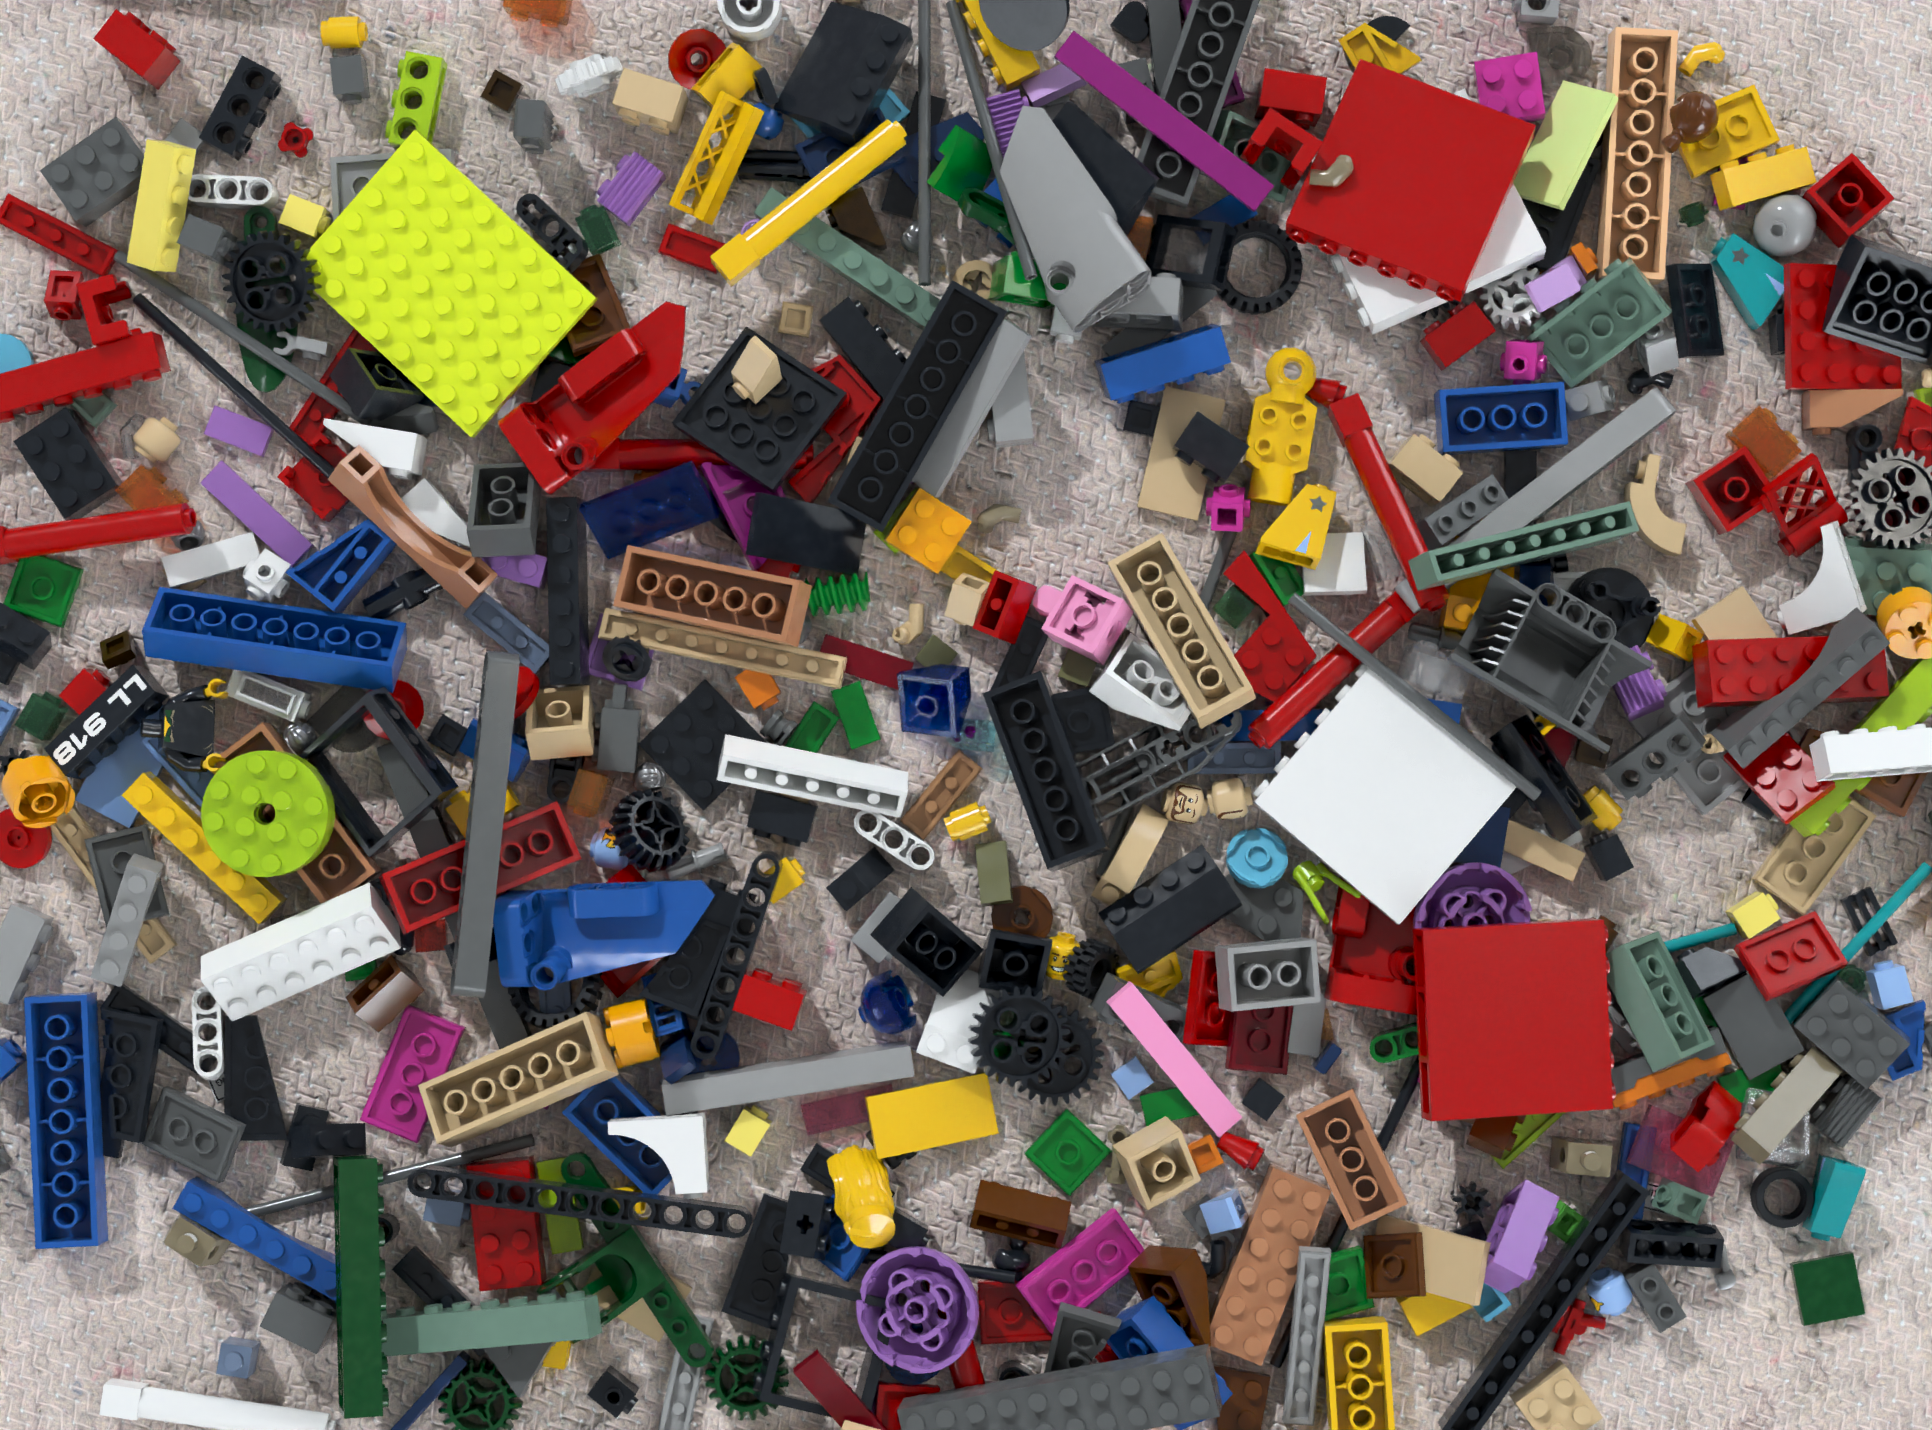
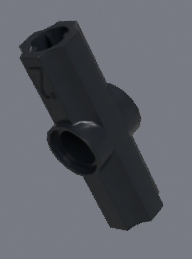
M421 568L397 577L390 582V586L374 593L362 602L370 618L386 620L404 609L406 611L422 604L430 598L429 595L443 589V587Z

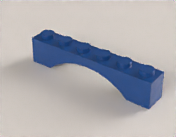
M195 1177L186 1183L172 1209L336 1301L335 1255L333 1253L305 1243L275 1228L243 1208L225 1192L199 1177Z

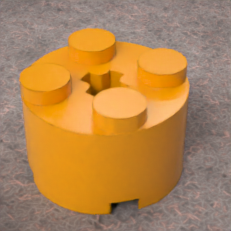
M1919 587L1901 588L1902 591L1894 595L1892 593L1889 594L1881 602L1876 615L1879 630L1890 642L1888 646L1895 654L1908 659H1929L1932 657V594Z
M31 756L25 759H14L9 763L8 771L2 779L1 790L15 818L27 827L43 828L58 822L56 819L63 812L67 815L74 805L75 792L67 776L63 774L50 756Z
M645 998L603 1008L605 1022L607 1026L611 1025L610 1028L605 1029L609 1046H614L617 1049L613 1051L618 1069L660 1057L659 1038L655 1036Z

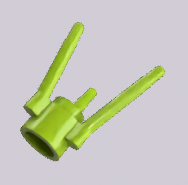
M1307 860L1299 864L1292 873L1293 878L1305 891L1318 915L1326 925L1330 921L1314 894L1324 885L1323 876L1356 898L1361 896L1360 892L1330 872L1323 863L1315 865L1312 861Z

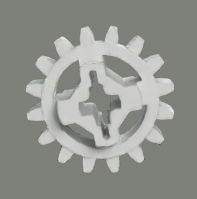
M595 54L570 63L569 70H565L563 74L558 75L555 81L562 96L566 94L570 96L577 93L579 98H583L609 89L610 82L615 81V78L621 77L623 68L617 56L613 58L609 56L602 59L600 54Z
M1524 267L1482 286L1483 293H1485L1480 296L1482 305H1485L1483 310L1486 316L1491 315L1490 318L1494 325L1501 320L1503 329H1507L1510 323H1514L1515 329L1519 330L1521 322L1531 326V318L1533 316L1539 319L1542 317L1541 312L1537 311L1524 288V285L1539 276L1537 268L1528 272V267ZM1495 300H1498V303L1502 304V310L1497 307V305L1495 304Z

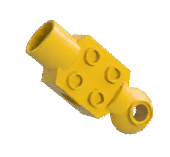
M1295 347L1283 348L1270 357L1265 368V376L1271 391L1256 397L1252 402L1246 444L1250 447L1244 454L1242 463L1252 470L1247 499H1251L1253 502L1288 506L1291 503L1295 475L1304 473L1308 467L1317 407L1305 398V394L1313 387L1316 380V366L1313 359L1305 351ZM1288 364L1295 365L1300 372L1299 378L1295 380L1288 379L1284 374V366Z

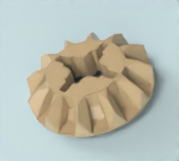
M972 260L962 264L956 270L952 280L971 291L972 287L967 282H964V280L968 282L975 281L980 273H982V285L986 286L989 291L985 289L984 291L978 290L977 294L991 303L995 302L994 300H989L993 270L991 264L982 260Z

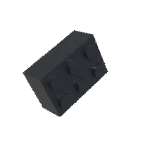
M65 407L13 441L65 520L84 517L126 489V486L75 410Z
M912 887L870 934L887 952L942 997L945 996L984 951L973 939Z

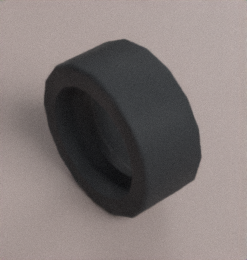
M1782 1166L1768 1168L1760 1173L1752 1183L1750 1191L1751 1205L1756 1214L1772 1226L1780 1228L1795 1227L1804 1222L1812 1212L1814 1204L1813 1188L1804 1176L1793 1169ZM1778 1179L1792 1181L1800 1192L1799 1205L1788 1215L1780 1216L1773 1214L1765 1205V1189L1771 1182Z

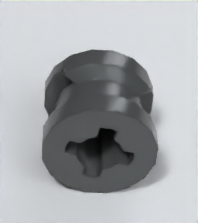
M778 709L764 725L760 734L764 737L769 736L774 740L775 745L782 746L798 724L793 720L788 721L784 717V713Z

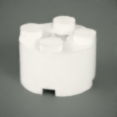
M717 0L718 10L725 28L730 34L741 40L757 41L771 36L781 19L782 5L780 0ZM750 1H753L755 7H752L751 11H746L745 7L748 6Z

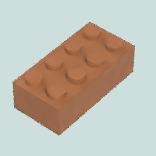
M1354 1088L1296 1115L1350 1231L1408 1204V1200Z

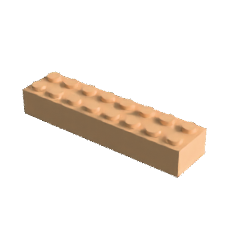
M1615 27L1608 35L1605 92L1615 94L1619 100L1603 130L1596 254L1598 260L1596 265L1598 268L1595 273V280L1597 282L1607 275L1604 271L1607 266L1618 258L1621 262H1624L1629 257L1651 285H1658L1665 280L1672 154L1664 149L1661 142L1664 137L1673 131L1670 109L1674 106L1678 30Z

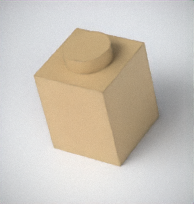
M963 572L953 582L944 616L952 618L957 624L973 627L990 582Z

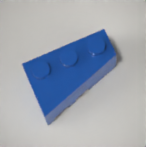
M367 519L337 538L329 546L315 552L310 558L298 566L292 567L285 573L332 611L342 613L397 544L374 522Z

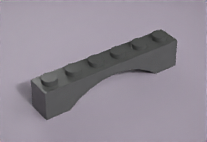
M1856 607L1831 629L1821 653L1796 682L1761 704L1735 711L1710 733L1744 769L1886 648L1890 642L1879 628Z

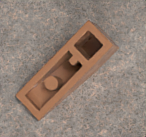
M1903 389L1808 390L1802 393V431L1812 430V436L1831 435V430L1838 429L1903 396Z

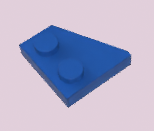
M1923 999L1884 1015L1910 1038V1045L1887 1068L1892 1081L1922 1070V1044L1924 1043L1925 1032L1923 1029L1924 1011H1926V1004Z

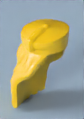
M852 1145L843 1149L841 1153L832 1155L826 1161L835 1189L834 1210L844 1223V1229L850 1240L856 1246L868 1249L881 1247L887 1244L895 1234V1223L892 1218L894 1202L888 1172L882 1159H876L875 1149L869 1150L867 1148H859L858 1145Z

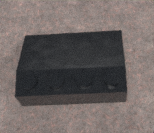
M831 1L778 98L779 102L775 103L774 110L843 143L854 146L864 136L914 43L911 28L887 16Z
M1068 101L1052 121L1111 204L1117 216V223L1126 236H1128L1155 188L1159 177L1076 104Z
M1851 234L1837 263L1822 331L1931 366L1932 261Z

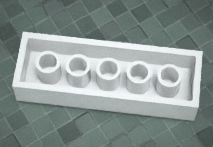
M369 882L202 955L201 982L231 1021H235L400 949L399 923Z

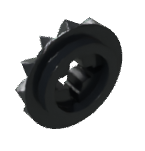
M629 635L624 638L616 636L606 644L602 656L607 670L616 678L624 681H638L648 674L653 660L649 656V648H644L641 645V640L634 641L630 639ZM624 652L628 656L635 655L632 662L629 659H621Z

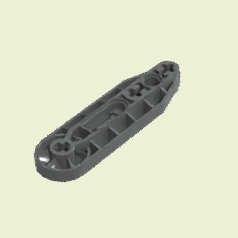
M1236 709L1227 714L1229 717L1234 716L1231 719L1232 725L1230 727H1226L1224 724L1215 727L1219 732L1214 735L1209 725L1204 727L1207 731V737L1200 743H1195L1191 739L1193 730L1199 728V725L1195 719H1192V713H1190L1188 716L1190 722L1184 724L1179 731L1173 730L1165 734L1161 725L1153 723L1080 762L1079 765L1082 768L1103 757L1107 765L1084 778L1087 787L1092 785L1097 798L1093 799V803L1100 822L1103 823L1201 771L1240 731L1243 719L1239 710ZM1220 718L1213 722L1214 726L1221 723L1223 719ZM1158 728L1162 737L1138 749L1133 740ZM1183 735L1185 741L1191 747L1188 750L1184 745L1177 747L1174 757H1171L1168 753L1164 754L1168 750L1166 745L1172 743L1174 746L1182 744L1183 742L1179 737ZM1130 742L1134 752L1110 763L1106 755ZM1218 743H1220V744L1210 753L1209 748L1212 747V746H1214V745H1216V744H1218ZM1206 751L1208 756L1197 767L1188 772L1184 771L1181 765L1182 762ZM1137 761L1138 765L1134 764L1125 771L1110 777L1109 781L1100 786L1098 785V780ZM1178 766L1182 775L1158 787L1154 777ZM1140 769L1142 770L1143 774L1103 794L1102 789L1111 784L1114 786L1133 774L1141 772ZM1150 780L1154 790L1130 802L1126 792ZM1122 795L1127 804L1103 816L1099 807Z

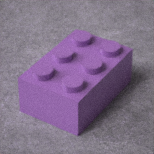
M1524 1180L1504 1195L1486 1239V1242L1491 1244L1484 1278L1485 1284L1506 1294L1515 1287L1519 1288L1522 1282L1525 1280L1529 1281L1533 1277L1537 1268V1264L1534 1262L1536 1255L1542 1252L1548 1240V1236L1545 1235L1547 1227L1554 1223L1559 1209L1556 1208L1559 1196L1528 1180Z

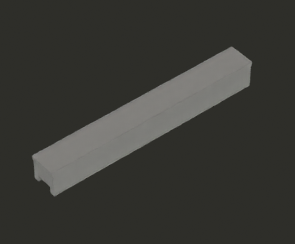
M904 1040L683 1076L672 1085L663 1079L661 1086L666 1116L896 1080L914 1077L915 1075L911 1048L907 1041Z

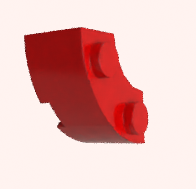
M1715 1080L1712 1081L1692 1100L1687 1115L1670 1134V1149L1698 1173L1706 1165L1708 1167L1712 1166L1721 1155L1719 1150L1725 1144L1730 1134L1736 1130L1734 1125L1741 1118L1742 1103Z

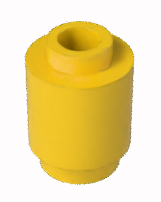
M359 16L329 17L328 21H321L320 30L323 46H330L331 49L362 48L363 41H368L366 22H361Z
M1593 785L1583 794L1598 817L1592 823L1600 831L1605 828L1611 831L1623 820L1620 816L1623 809L1603 788L1599 790L1596 785Z
M977 802L949 813L950 816L943 819L952 841L958 839L964 841L988 831L987 824L992 822L986 806L979 807Z

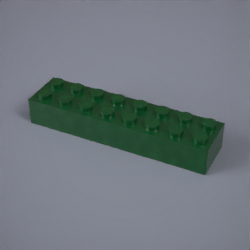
M372 1155L333 1157L339 1412L344 1419L383 1416V1407L389 1406L388 1388H385V1384H382V1375L388 1374L387 1355L384 1356V1352H382V1343H387V1325L381 1320V1311H386V1292L380 1288V1279L385 1278L386 1267L385 1259L379 1257V1247L385 1246L384 1227L379 1225L378 1215L384 1214L383 1195L378 1193V1183L383 1182V1164L377 1162V1158Z

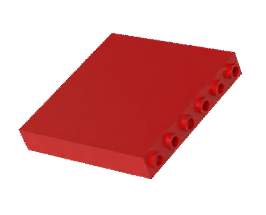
M1360 59L1322 141L1323 144L1317 152L1287 218L1286 234L1297 243L1306 244L1308 242L1316 245L1319 250L1328 255L1339 254L1347 257L1348 261L1356 266L1364 267L1367 265L1375 268L1379 274L1387 278H1394L1395 276L1406 280V283L1415 289L1422 290L1426 288L1436 292V295L1441 299L1453 301L1454 299L1461 302L1533 140L1536 125ZM1348 155L1351 157L1354 165L1352 174L1341 185L1337 187L1309 185L1311 169L1327 170L1336 161L1338 156Z
M1589 918L1413 928L1421 1116L1423 1119L1445 1121L1613 1109V1101L1616 1097V1089L1611 1077V1069L1614 1067V1055L1610 1051V1038L1613 1034V1026L1608 1013V1007L1611 1005V992L1607 988V975L1610 972V963L1608 957H1606L1605 944L1608 942V929L1604 925L1603 919Z

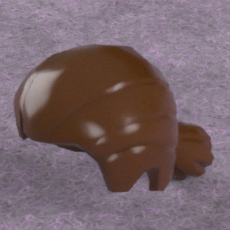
M1700 91L1683 94L1677 99L1679 102L1671 107L1670 119L1673 131L1664 137L1661 142L1664 149L1670 154L1677 151L1681 142L1692 144L1708 137L1716 128L1719 119L1718 108L1714 100L1707 94Z

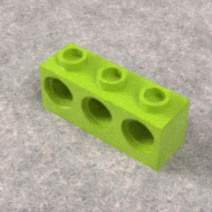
M406 51L405 58L400 59L397 69V77L401 78L399 89L393 91L391 107L395 108L393 120H388L385 137L389 139L388 143L393 148L398 149L405 141L402 139V132L409 126L416 127V130L432 144L448 65L443 58ZM427 66L428 73L424 78H414V71L418 67ZM412 97H422L420 107L417 109L408 108V102Z

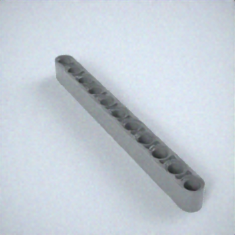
M1657 387L1653 388L1450 545L1531 526L1661 426L1677 410ZM1405 578L1394 590L1415 614L1421 608L1407 578ZM1456 582L1445 584V586L1449 589Z

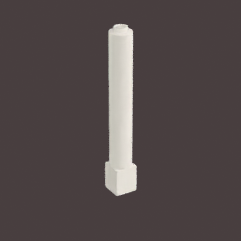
M115 1378L110 1379L103 1386L99 1413L102 1416L129 1420L145 1418L219 1430L336 1429V1421L331 1420L330 1413L148 1387L149 1383Z

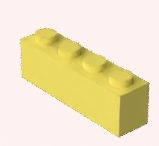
M147 139L127 263L152 271L176 272L180 244L177 241L184 226L196 149L170 141Z

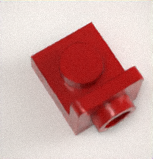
M50 270L44 303L51 318L61 321H68L70 319L81 320L80 297L76 286L77 283L84 281L81 271Z

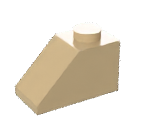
M753 336L731 371L734 382L732 387L735 392L744 400L748 397L757 404L782 380L777 355L757 336Z

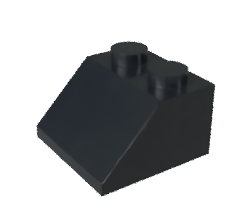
M347 348L330 374L339 393L344 396L350 405L353 414L364 420L382 421L420 402L424 397L419 388L380 352Z
M1197 411L1172 449L1177 451L1175 457L1188 466L1195 463L1202 468L1201 474L1213 483H1217L1220 480L1224 483L1250 446Z
M990 929L983 946L984 951L982 952L978 970L979 988L1000 991V988L1003 987L1008 993H1011L1012 985L1015 984L1018 986L1020 993H1022L1024 986L1029 985L1031 987V995L1038 988L1042 990L1053 942L1052 939Z

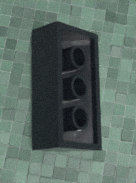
M1528 714L1510 722L1489 738L1493 743V752L1542 791L1535 801L1528 796L1527 801L1531 808L1536 812L1539 811L1545 819V828L1553 838L1557 837L1559 842L1598 818Z
M1200 845L1098 914L1139 974L1241 907L1242 903L1204 846Z

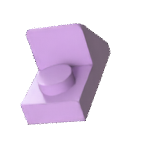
M1573 255L1524 285V288L1540 313L1579 292L1581 286L1587 283Z

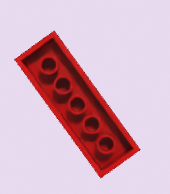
M1829 636L1705 640L1693 645L1697 707L1756 706L1771 699L1796 682L1810 668L1821 653ZM1885 648L1820 704L1873 702L1888 697L1889 687Z
M557 801L503 823L496 895L582 859ZM465 840L379 876L403 935L458 912Z

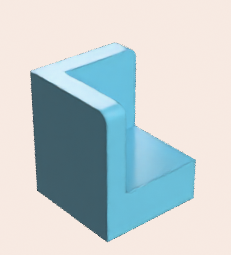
M1483 1283L1480 1306L1473 1307L1485 1322H1488L1512 1304L1504 1293Z

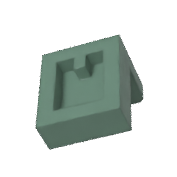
M1663 1177L1655 1192L1652 1206L1697 1225L1709 1196Z

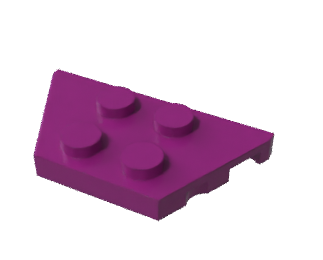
M712 462L702 463L700 468L751 570L758 571L767 559L745 555L755 493L760 492L787 498L783 489L779 486L773 494L731 465H712Z

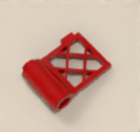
M1813 453L1807 455L1761 489L1763 495L1759 497L1764 511L1772 513L1780 530L1778 546L1788 557L1793 555L1798 558L1822 541L1823 537L1820 527L1838 520L1841 527L1849 520L1845 510L1837 502L1817 456ZM1812 467L1813 470L1809 481H1800L1803 472ZM1783 486H1788L1783 500H1776L1773 494ZM1797 487L1806 488L1801 502L1792 501ZM1814 490H1822L1824 496L1815 503H1810ZM1789 508H1798L1795 517L1786 523L1785 518Z

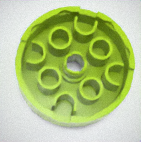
M263 750L235 757L216 772L204 793L201 807V822L206 840L212 851L222 862L240 873L254 877H273L296 872L321 854L333 832L335 804L329 785H327L324 778L317 771L318 769L307 760L292 753ZM269 804L275 809V818L272 822H268L262 813Z

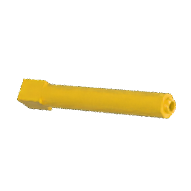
M886 119L742 235L739 233L710 256L711 263L732 287L760 265V260L905 146L906 141L904 137L907 136V133L896 120L892 123Z

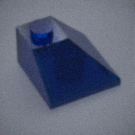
M939 664L897 673L901 731L958 738L971 699L969 667Z

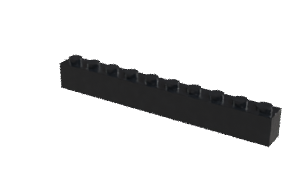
M1617 1170L1439 1419L1438 1424L1442 1430L1482 1429L1650 1194L1646 1188L1621 1170Z

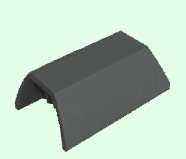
M1497 568L1492 572L1478 608L1459 644L1447 659L1604 754L1609 751L1611 746L1599 739L1594 723L1610 688L1632 674L1647 670L1653 663L1613 639L1617 632L1616 625L1607 615L1555 584L1544 583L1532 590ZM1539 594L1547 599L1548 606L1541 603ZM1566 610L1573 614L1574 622L1567 618ZM1593 626L1599 629L1601 639L1594 634Z

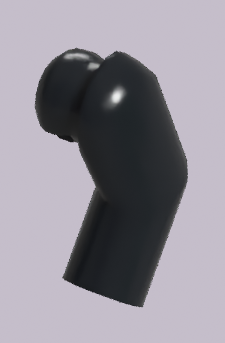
M1642 368L1629 376L1627 390L1632 394L1638 395L1642 393L1643 388L1651 384L1669 389L1674 375L1662 372L1650 377L1645 369Z
M1223 1240L1211 1241L1210 1259H1208V1262L1201 1261L1209 1280L1215 1279L1226 1267V1244Z

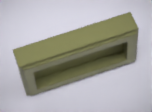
M1006 840L975 844L981 905L985 907L1013 903Z

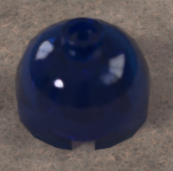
M892 970L875 976L865 984L860 997L861 1006L858 1008L859 1015L864 1023H869L874 1030L882 1034L890 1035L910 1029L916 1023V1014L911 1016L909 1007L914 1005L910 992L899 975L891 976Z

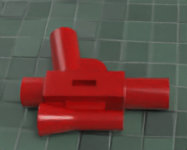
M1575 1297L1573 1304L1567 1308L1552 1329V1332L1557 1334L1560 1328L1559 1337L1553 1351L1565 1355L1569 1343L1573 1340L1575 1334L1581 1335L1585 1333L1587 1327L1604 1329L1606 1318L1584 1313L1587 1302Z

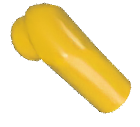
M1716 42L1696 45L1690 50L1678 69L1684 75L1691 77L1701 62L1710 61L1715 64L1722 62L1725 52L1722 46Z

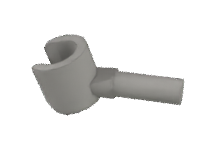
M1725 1244L1721 1260L1723 1272L1714 1275L1720 1290L1731 1288L1736 1283V1277L1728 1263Z

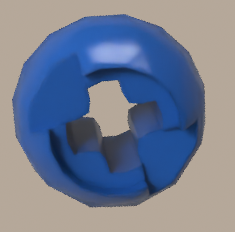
M760 102L753 105L765 111L755 134L767 140L776 138L783 129L784 119L782 113Z

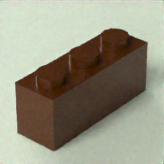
M980 1180L969 1227L1061 1249L1067 1229L1071 1201L1055 1196L1050 1197L1034 1193L1026 1189L1001 1185L997 1182Z

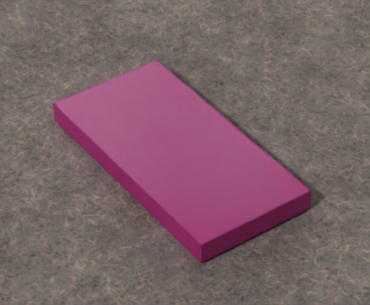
M409 1004L403 1012L360 1120L418 1143L428 1121V1115L418 1085L448 1072L466 1027Z
M1112 1207L1015 1284V1286L1048 1331L1053 1334L1061 1302L1086 1308L1130 1273L1128 1266L1145 1249L1117 1210Z

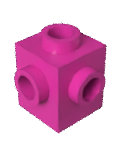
M1520 339L1506 341V350L1502 352L1500 358V370L1504 371V379H1513V385L1532 384V381L1541 379V375L1545 374L1547 369V356L1543 355L1544 341L1533 340L1530 342L1529 340Z
M1234 484L1214 486L1212 498L1207 497L1206 516H1211V531L1242 532L1244 518H1250L1251 499H1245V487H1238Z

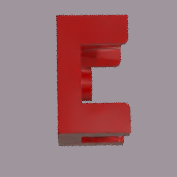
M1269 108L1250 137L1248 145L1240 158L1253 165L1266 146L1291 162L1280 183L1293 191L1323 142L1275 110Z
M114 274L76 284L91 340L95 346L143 334L140 328L129 330L125 320L114 322V315L109 304L132 297L129 283L126 281L116 283L117 279Z
M319 432L310 441V444L313 445L312 448L334 468L348 455L328 435ZM302 457L294 467L287 466L277 476L287 487L298 493L312 507V511L324 521L330 522L350 501L305 457Z

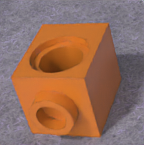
M745 670L735 676L754 709L761 706L763 711L779 702L777 696L782 692L772 675Z

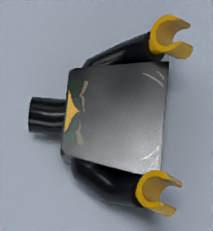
M215 678L208 685L187 689L170 698L160 709L159 719L142 718L140 736L158 738V753L165 755L166 760L181 771L207 772L209 770L215 775L220 768H214V765L218 761L226 762V760L220 754L214 753L215 700L210 699L212 696L219 699L227 698V692L217 694V687L227 682Z

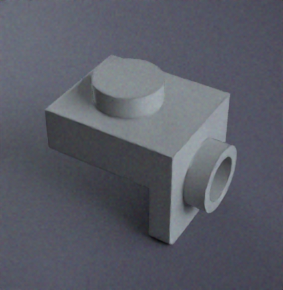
M1607 380L1595 381L1565 390V402L1570 421L1614 410L1613 403L1616 401L1613 387L1608 385Z

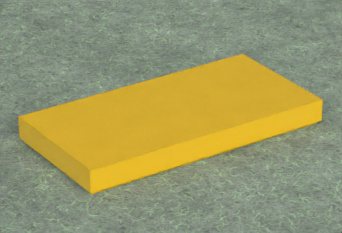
M985 1072L865 1097L876 1159L999 1134L989 1080Z

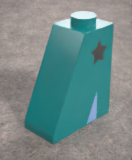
M1734 233L1726 239L1721 237L1710 252L1714 257L1709 264L1712 265L1713 271L1748 327L1755 330L1762 326L1784 293V266Z
M1819 1154L1812 1182L1814 1204L1812 1212L1802 1225L1803 1228L1811 1231V1237L1824 1241H1830V1236L1842 1237L1865 1177V1168L1849 1161Z

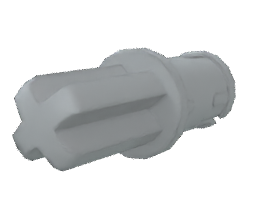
M719 842L697 852L694 849L691 850V854L681 857L677 864L666 869V873L670 880H674L696 871L700 874L702 869L724 861L726 862L728 859L722 843Z

